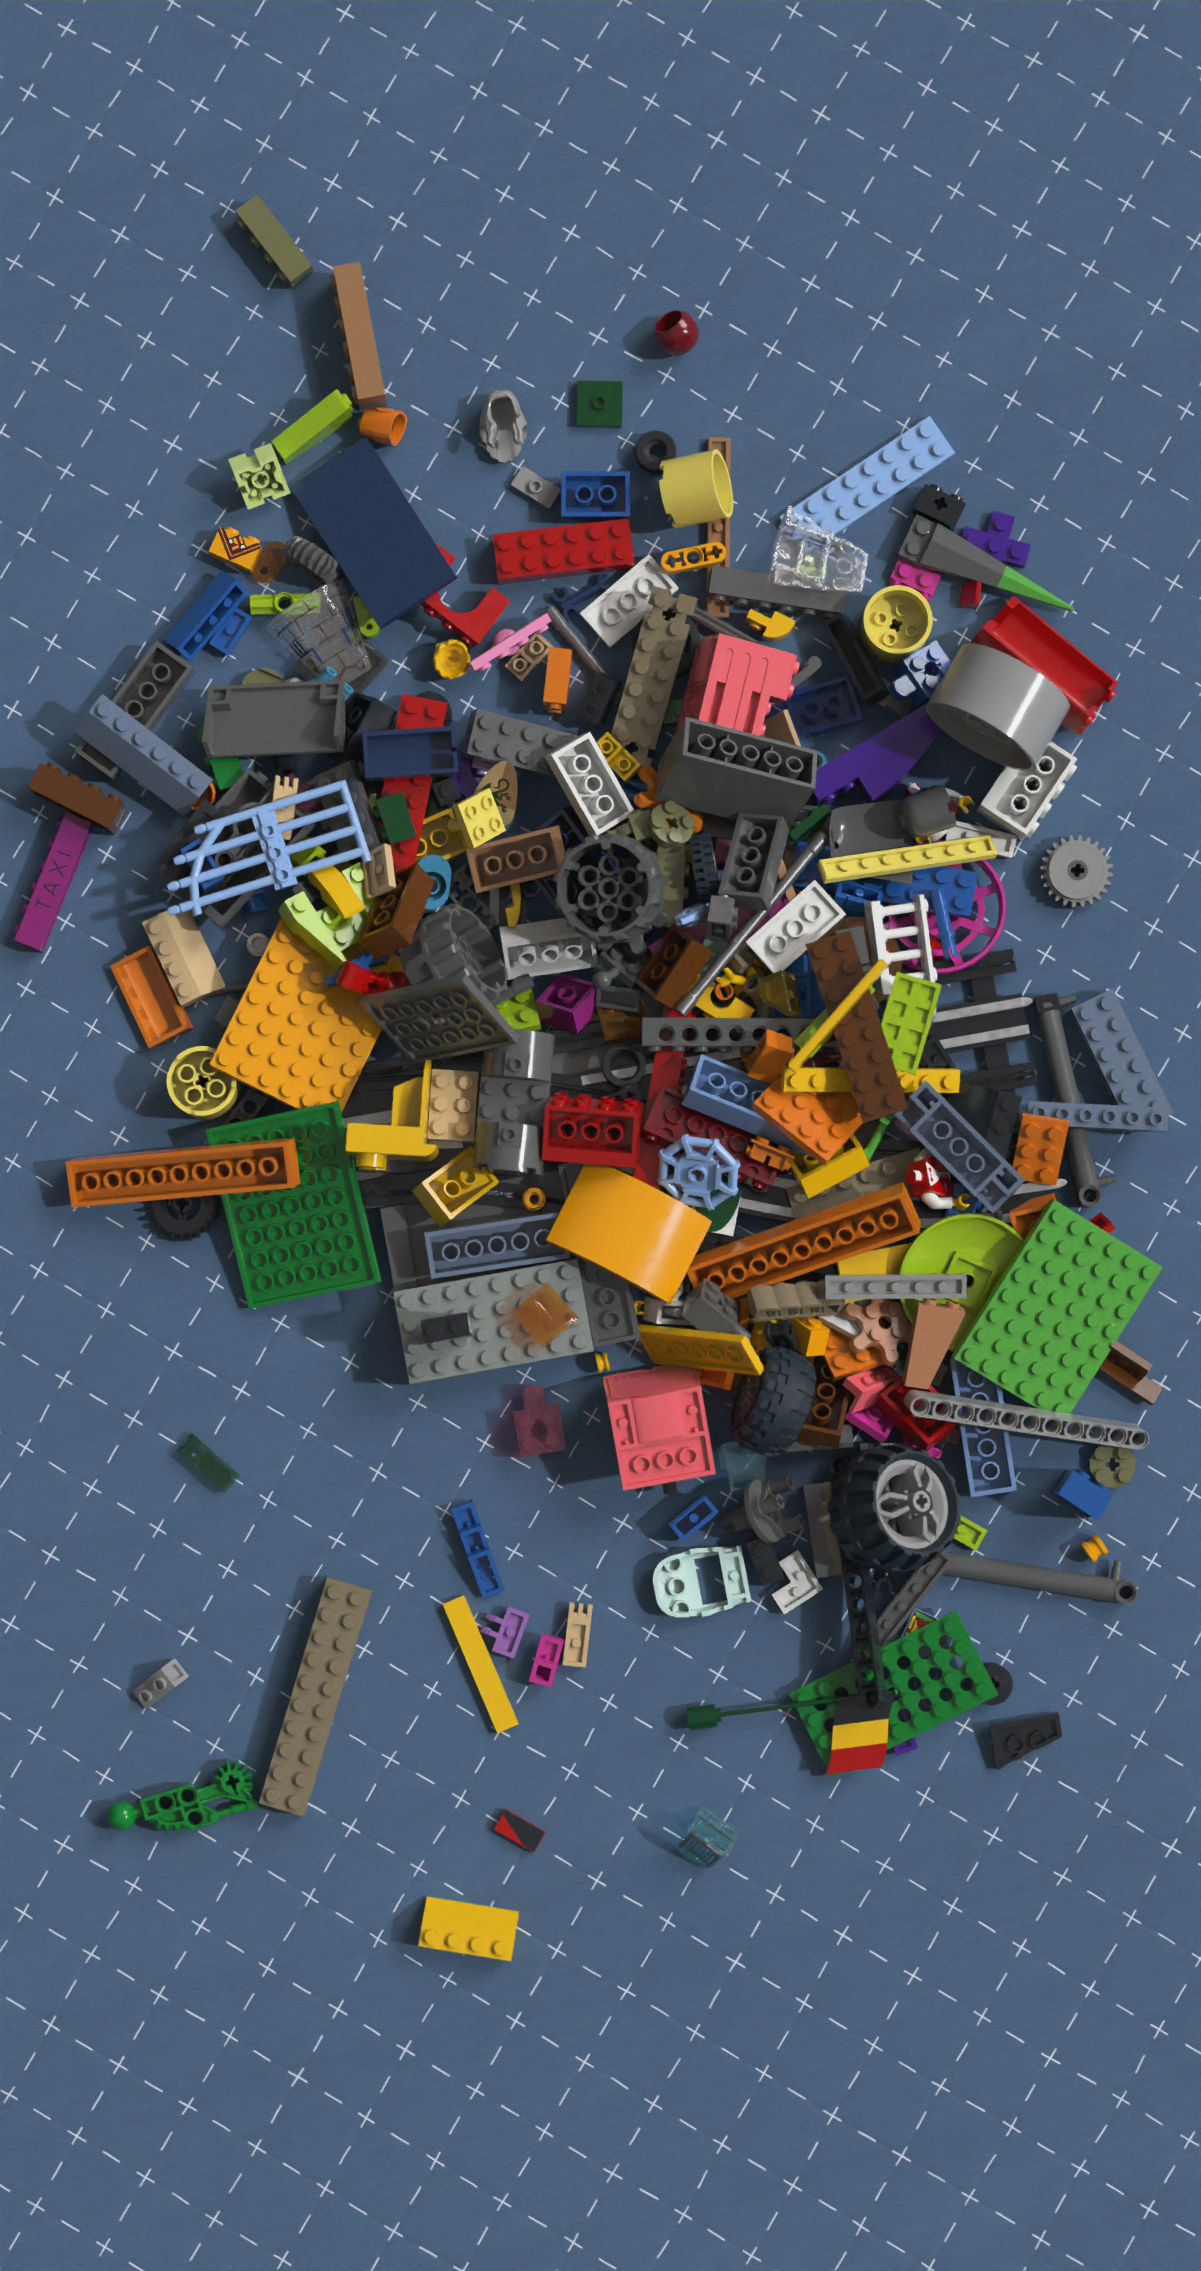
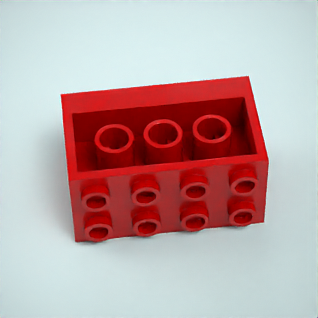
M557 1092L554 1095H550L545 1104L542 1160L635 1168L640 1158L643 1103H639L637 1099L633 1098L615 1101L614 1097L609 1096L591 1099V1096L586 1094L568 1097L567 1093Z

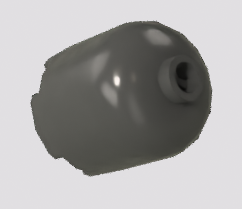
M935 785L907 796L901 803V814L898 815L901 828L906 827L907 831L914 837H924L956 827L954 811L949 812L947 805L951 800L943 785Z

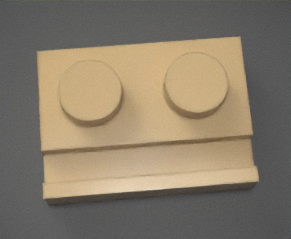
M385 843L369 852L372 861L367 863L362 861L366 897L368 899L374 900L376 896H382L396 888L391 845Z

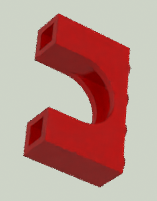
M438 544L437 547L451 566L456 558ZM492 587L487 591L475 609L468 613H456L449 610L442 603L439 591L419 605L424 608V613L429 617H436L440 620L444 629L458 634L462 643L469 647L471 645L475 647L510 603V600Z

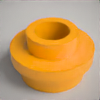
M530 1188L523 1194L522 1201L528 1210L538 1211L544 1206L546 1197L540 1189ZM532 1195L538 1196L539 1200L536 1204L530 1202Z

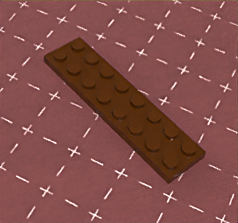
M851 930L806 944L828 1016L836 1010L865 976ZM868 989L833 1029L863 1124L908 1110L870 989Z

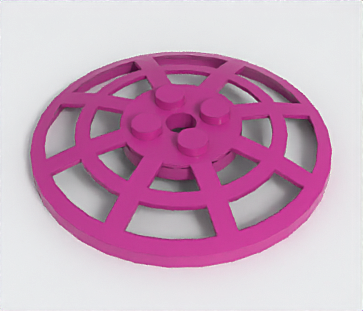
M928 841L921 842L922 845L929 844ZM987 860L974 861L984 870L992 884L981 889L976 884L973 902H977V920L974 922L966 918L949 915L952 931L960 926L971 930V933L956 945L958 956L952 957L951 949L948 948L954 966L937 968V974H949L974 965L993 948L1001 934L1006 914L1005 893L996 871ZM963 863L943 867L961 869ZM996 892L999 913L996 928L983 925L985 914L983 898ZM909 912V916L896 920L895 915H889L890 922L883 923V928L886 930L903 928L910 925L916 926L914 912ZM926 912L929 937L938 938L937 934H939L935 915L931 912ZM978 933L991 937L988 944L977 955L963 963L958 951L968 946ZM906 936L898 938L909 949H919L918 940L914 944ZM886 944V951H888L889 953H893V951ZM931 949L932 956H944L942 949ZM919 958L896 961L908 969L922 972L921 966L916 965Z

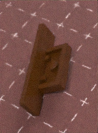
M1118 1341L1112 1342L1109 1346L1111 1350L1098 1371L1149 1405H1153L1162 1387L1145 1376L1150 1371L1152 1364L1146 1361L1144 1357L1128 1349L1123 1343Z

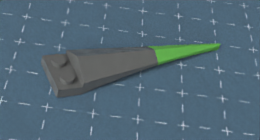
M918 514L915 515L897 554V557L922 568L975 582L980 581L982 584L1031 598L1070 612L1075 610L1066 602L943 525L936 524Z

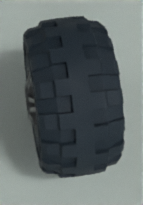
M775 1346L774 1348L765 1347L757 1353L765 1370L760 1376L744 1374L734 1397L729 1418V1431L731 1437L738 1441V1445L764 1456H770L771 1454L779 1456L785 1453L795 1442L809 1413L816 1384V1371L805 1356Z

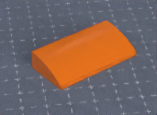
M149 945L110 965L148 1048L164 1043L194 1028L184 1006H181L153 945Z

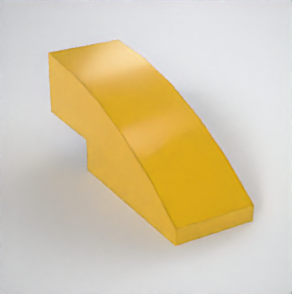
M334 865L307 873L308 882L320 891L322 900L344 919L365 910L357 894Z

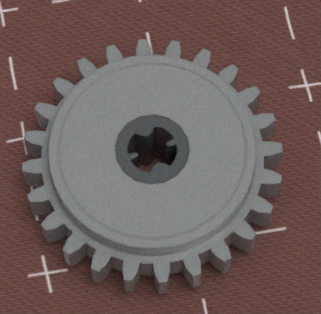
M1071 835L1068 837V842L1061 838L1059 840L1060 845L1055 842L1052 844L1054 851L1048 849L1045 852L1049 858L1043 857L1041 860L1046 864L1039 869L1045 872V874L1040 876V880H1046L1042 887H1049L1050 891L1047 895L1051 896L1054 894L1056 896L1054 902H1057L1059 899L1063 900L1062 906L1071 903L1070 906L1074 909L1076 903H1079L1080 908H1083L1085 902L1091 906L1093 898L1097 901L1101 899L1099 893L1106 894L1107 890L1104 886L1111 885L1107 878L1113 877V873L1108 872L1113 867V864H1107L1106 862L1110 855L1104 856L1102 854L1105 848L1099 850L1097 848L1099 842H1095L1093 845L1090 844V837L1086 841H1082L1081 835L1077 837V840H1074ZM1075 867H1078V871L1081 870L1082 872L1078 877L1073 876L1075 873H1071Z

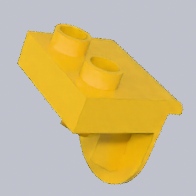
M431 1060L425 1061L423 1077L414 1078L394 1087L391 1125L347 1123L346 1152L352 1158H356L358 1170L386 1171L387 1160L432 1162L439 1156L440 1151L437 1145L427 1144Z

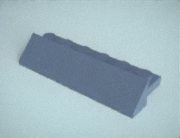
M103 694L73 731L183 817L213 780Z
M927 1081L906 1101L908 1110L895 1113L909 1131L992 1213H995L1012 1197L1025 1181Z

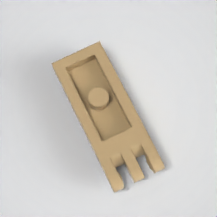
M275 775L271 802L296 795L299 779L293 778L292 787H290L289 777L284 776L283 785H279L280 776ZM295 805L274 811L278 824L294 819ZM292 830L282 833L283 840H291Z
M574 1602L569 1604L563 1665L586 1668L593 1608L591 1604L587 1606V1613H583L584 1604L579 1603L578 1612H573L575 1608Z

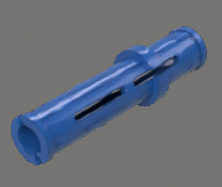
M944 888L937 889L939 899H937L935 890H930L929 893L939 931L937 937L941 940L943 957L945 959L950 958L948 948L951 949L952 957L958 956L953 936L956 934L955 930L952 931L943 891Z

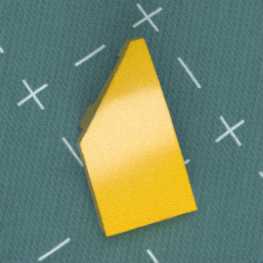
M519 884L510 885L513 907L505 908L509 928L516 927L520 917L521 893Z

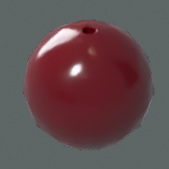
M673 310L663 315L657 321L654 329V338L657 346L666 354L680 356L690 352L696 345L699 337V329L695 319L687 312Z

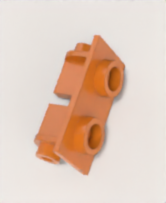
M757 1136L756 1139L750 1137V1141L754 1142L753 1146L748 1145L745 1151L749 1158L764 1163L768 1155L771 1156L768 1165L781 1171H788L792 1162L788 1161L789 1157L795 1158L794 1155L790 1154L791 1149L782 1145H778V1148L770 1146V1140Z

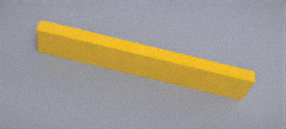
M883 959L878 960L788 1063L790 1070L795 1073L886 970L888 963Z
M463 1595L444 1603L445 1612L497 1734L518 1725V1720L465 1596Z

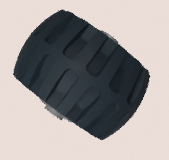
M884 1445L870 1449L851 1460L834 1481L830 1491L832 1493L831 1499L828 1502V1512H830L831 1518L830 1527L832 1533H835L841 1549L848 1552L852 1556L851 1558L859 1564L883 1572L913 1570L938 1557L955 1536L954 1531L959 1525L961 1515H959L961 1500L960 1494H957L954 1485L956 1482L952 1474L947 1472L944 1468L945 1465L939 1459L929 1456L930 1453L916 1447ZM889 1483L892 1484L893 1492L890 1490ZM896 1524H898L900 1534L896 1533Z

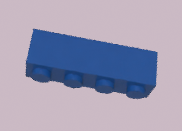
M221 570L163 640L176 653L191 662L249 592L237 579Z

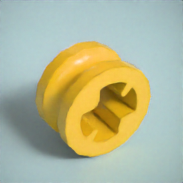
M603 1351L601 1355L594 1353L599 1373H602L604 1369L611 1371L606 1351Z

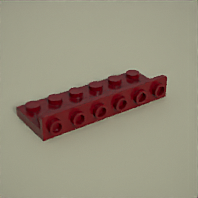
M662 1085L641 1131V1137L644 1138V1141L652 1145L658 1144L666 1149L682 1138L683 1134L713 1140L717 1138L734 1159L739 1160L740 1167L738 1168L737 1182H744L757 1192H768L778 1172L777 1168L768 1165L771 1156L767 1155L764 1163L749 1158V1155L745 1154L747 1146H753L754 1143L750 1141V1137L756 1139L758 1135L681 1105L684 1094ZM772 1141L769 1143L770 1146L778 1148V1145H780ZM692 1146V1149L695 1151L708 1152L709 1148ZM682 1148L675 1154L682 1155L685 1152V1149ZM714 1151L712 1155H715L718 1158L720 1164H725V1162L720 1158V1156Z

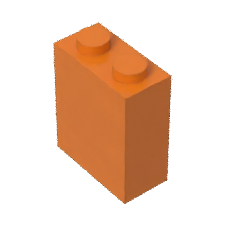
M549 647L543 697V710H548L547 713L560 715L561 712H566L572 665V649Z

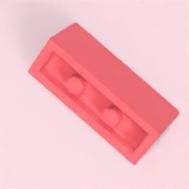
M882 1365L847 1377L843 1386L856 1396L849 1411L855 1413L876 1405L880 1394L902 1376L890 1366Z

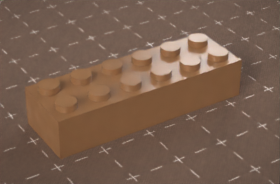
M360 262L333 266L334 274L330 275L334 295L338 294V296L334 297L337 315L338 317L342 316V318L338 319L342 339H347L342 342L346 361L351 360L350 363L346 364L350 383L355 382V385H351L354 405L359 404L360 411L387 406Z

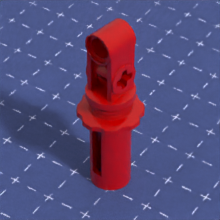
M346 960L335 981L344 988L366 995L412 986L408 983L404 972L394 971L388 973L381 971L376 973ZM432 1014L434 1018H440L439 1016Z

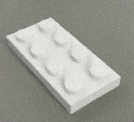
M648 554L580 613V616L611 649L637 626L638 622L645 616V613L652 612L653 606L649 605L648 601L653 586L670 590V597L679 590V587Z
M814 880L745 943L777 977L807 950L806 944L820 939L846 914Z

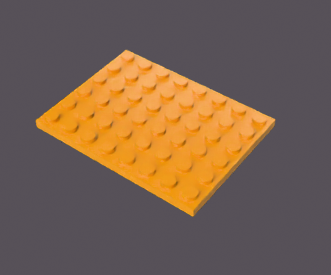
M281 917L208 1066L294 1109L339 1100L342 1113L382 1028L359 1004L362 996L366 994L349 990L340 985L323 989L322 984L336 970L314 948L311 949L307 946V942L298 934L295 935L291 932ZM359 945L343 955L347 961H352L367 952V950L362 945ZM393 953L389 955L390 960L387 964L369 968L370 971L376 973L381 971L388 973L394 971L404 972L401 957Z

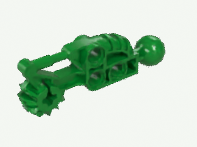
M226 1761L227 1770L219 1766L217 1769L222 1775L214 1774L211 1785L198 1788L193 1783H185L141 1797L140 1803L134 1805L124 1801L115 1802L108 1808L106 1819L109 1826L118 1831H125L131 1828L135 1819L145 1816V1820L155 1825L156 1830L163 1829L165 1833H169L170 1830L178 1833L181 1832V1829H185V1831L198 1829L217 1822L221 1817L247 1810H255L258 1807L259 1802L251 1793L254 1784L251 1781L245 1780L251 1778L252 1773H243L248 1768L246 1764L239 1769V1761H235L234 1767H231L230 1761ZM230 1775H233L234 1778H239L236 1783V1789L232 1783L227 1782ZM191 1789L195 1794L194 1799L185 1800L182 1796V1791ZM163 1796L170 1797L172 1805L167 1808L161 1806L160 1798ZM220 1797L244 1801L220 1811L203 1804ZM193 1811L199 1812L202 1819L200 1822L194 1823L190 1821L189 1814Z

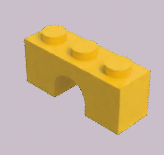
M697 975L696 981L690 986L686 993H688L694 987V985L698 982L702 975ZM714 982L709 985L693 1007L695 1009L697 1006L704 1010L702 1015L707 1018H750L755 1011L754 1007L736 996L726 1007L714 1005L710 997L712 990L716 986ZM733 1030V1031L731 1032L732 1034H734L735 1031H737L738 1033H741L740 1030Z

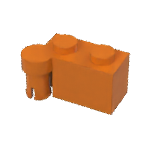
M767 1029L753 1053H749L746 1058L745 1068H747V1076L768 1084H772L776 1081L777 1077H781L782 1067H785L787 1061L790 1062L793 1059L795 1049L792 1048L793 1038Z

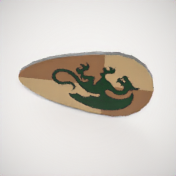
M502 759L486 772L475 789L474 794L483 789L490 788L505 827L510 824L515 815L518 782L512 762L508 759Z

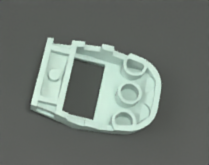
M741 1546L689 1549V1551L665 1558L654 1570L653 1585L657 1603L661 1610L670 1616L704 1617L728 1610L743 1602H751ZM719 1555L727 1600L703 1605L694 1559Z

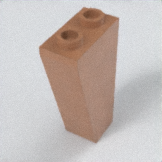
M926 1298L923 1301L916 1300L902 1380L905 1386L921 1389L929 1388L965 1315V1310L960 1306V1303L946 1301V1304L937 1303V1300L933 1298Z

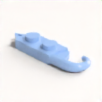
M698 901L676 915L677 926L685 924L686 927H691L699 924L700 920L707 918L706 915L709 913L710 901L704 903Z

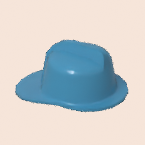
M435 854L427 855L421 858L418 864L434 880L431 895L427 899L425 908L435 909L442 906L448 899L451 867L442 856Z

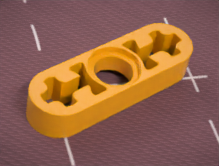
M712 542L669 551L662 556L660 566L665 573L676 574L719 565L725 559L726 549L723 544ZM713 549H716L717 552H721L717 559H715L714 555H710L706 557V561L704 562V554L702 550H705V555L711 554ZM689 553L698 554L700 561L696 564L689 563L687 560ZM680 555H683L684 566H681L682 561L675 563L674 568H671L669 564H665L668 558H671L672 561L680 560Z

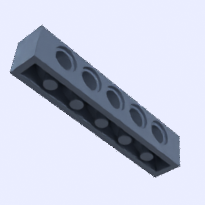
M1028 1101L1026 1104L1027 1114L1069 1120L1068 1128L1162 1133L1168 1131L1169 1108Z

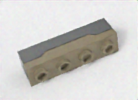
M831 1482L802 1485L815 1577L843 1575L839 1541L835 1533H832L830 1512H828V1502L832 1494L830 1492Z

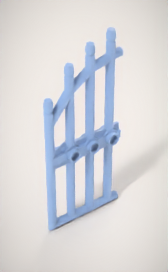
M344 779L195 826V834H202L205 831L210 832L197 850L173 858L175 865L194 860L190 876L167 884L169 891L189 886L190 901L180 903L178 906H171L167 910L169 915L192 910L193 917L202 914V906L272 884L275 891L298 884L297 876L358 857L362 858L363 863L372 861L346 780ZM340 791L344 804L278 824L274 811ZM347 813L351 826L285 846L282 837L283 832ZM252 818L255 832L213 844L224 826ZM351 835L355 837L358 846L356 849L295 868L292 867L289 858L290 854ZM259 840L263 851L262 854L200 873L204 857ZM264 862L267 863L270 876L199 897L198 883Z

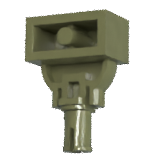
M650 809L633 811L628 815L627 823L617 827L615 830L610 831L608 829L604 833V835L618 834L637 839L648 850L657 851L658 843L649 833L648 817L651 814ZM600 848V849L594 851L593 853H596V852H599V851H603V850H606V849Z

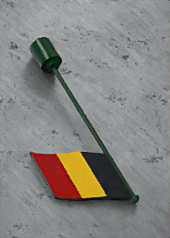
M894 1688V1690L886 1691L887 1702L881 1709L865 1708L860 1703L859 1695L727 1712H721V1709L716 1708L715 1704L687 1707V1719L689 1729L698 1730L718 1727V1722H722V1717L839 1702L833 1724L831 1759L826 1774L882 1767L887 1751L888 1723L894 1695L897 1697L899 1690ZM872 1693L870 1702L874 1704L876 1703L877 1696L875 1693Z

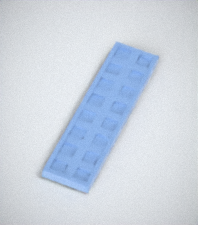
M929 416L781 515L779 519L789 534H791L795 525L794 522L799 518L792 533L794 535H791L799 548L804 547V540L796 536L805 539L807 534L812 533L822 539L824 538L813 532L812 529L824 535L826 534V542L955 455V452ZM808 535L809 539L820 544L822 543V541ZM806 540L804 550H800L804 555H807L819 546Z

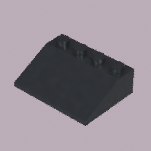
M960 1082L959 1093H949L947 1102L1004 1159L1006 1158L1022 1096Z

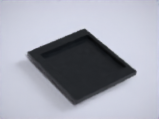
M204 799L154 865L174 881L189 877L191 870L186 862L175 865L173 858L181 855L180 849L201 838L204 841L210 832L205 831L202 834H195V826L225 817L226 815ZM229 825L224 826L213 844L227 839L231 834ZM237 825L239 833H242L244 835L248 834L246 831H244L241 827ZM221 854L218 857V863L221 866L229 863V859L225 854ZM236 872L223 875L224 882L206 893L203 892L198 883L199 897L222 891ZM189 886L185 887L184 889L190 893Z

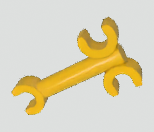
M752 966L746 972V977L735 975L726 967L723 969L725 975L716 977V981L722 987L730 983L736 984L733 987L734 993L738 997L741 995L745 998L748 995L743 990L746 979L755 973L760 974L762 977L765 974L760 968L755 969Z

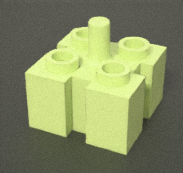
M271 443L254 449L255 455L247 457L244 453L228 459L248 510L265 504L264 498L271 495L273 500L290 494Z

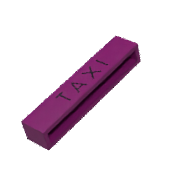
M65 813L64 817L59 818L56 830H58L56 838H52L48 845L47 851H50L47 860L43 859L41 862L39 880H35L31 887L30 893L33 894L31 900L25 903L22 910V915H24L21 924L17 923L14 929L13 936H16L14 940L17 943L43 953L94 825L92 822L69 813Z

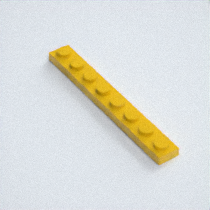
M782 1067L781 1090L783 1092H853L845 1067H800L795 1073L788 1067ZM918 1068L916 1076L896 1070L903 1092L914 1093L927 1081L938 1093H959L960 1069Z

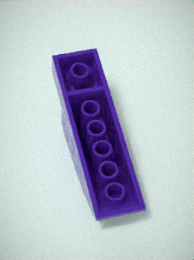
M927 704L817 769L816 787L810 796L814 805L821 806L825 804L828 806L835 801L837 795L841 793L845 796L853 791L855 786H857L867 803L878 802L889 794L924 758L942 730L926 711Z

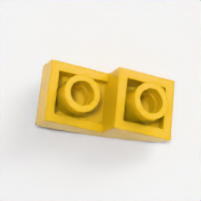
M606 732L597 742L608 765L626 783L643 767L609 732Z

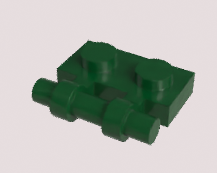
M825 804L821 807L815 806L809 811L808 818L803 822L801 820L797 821L790 828L789 836L794 845L798 844L801 840L805 841L814 829L820 828L825 824V820L831 816V812Z

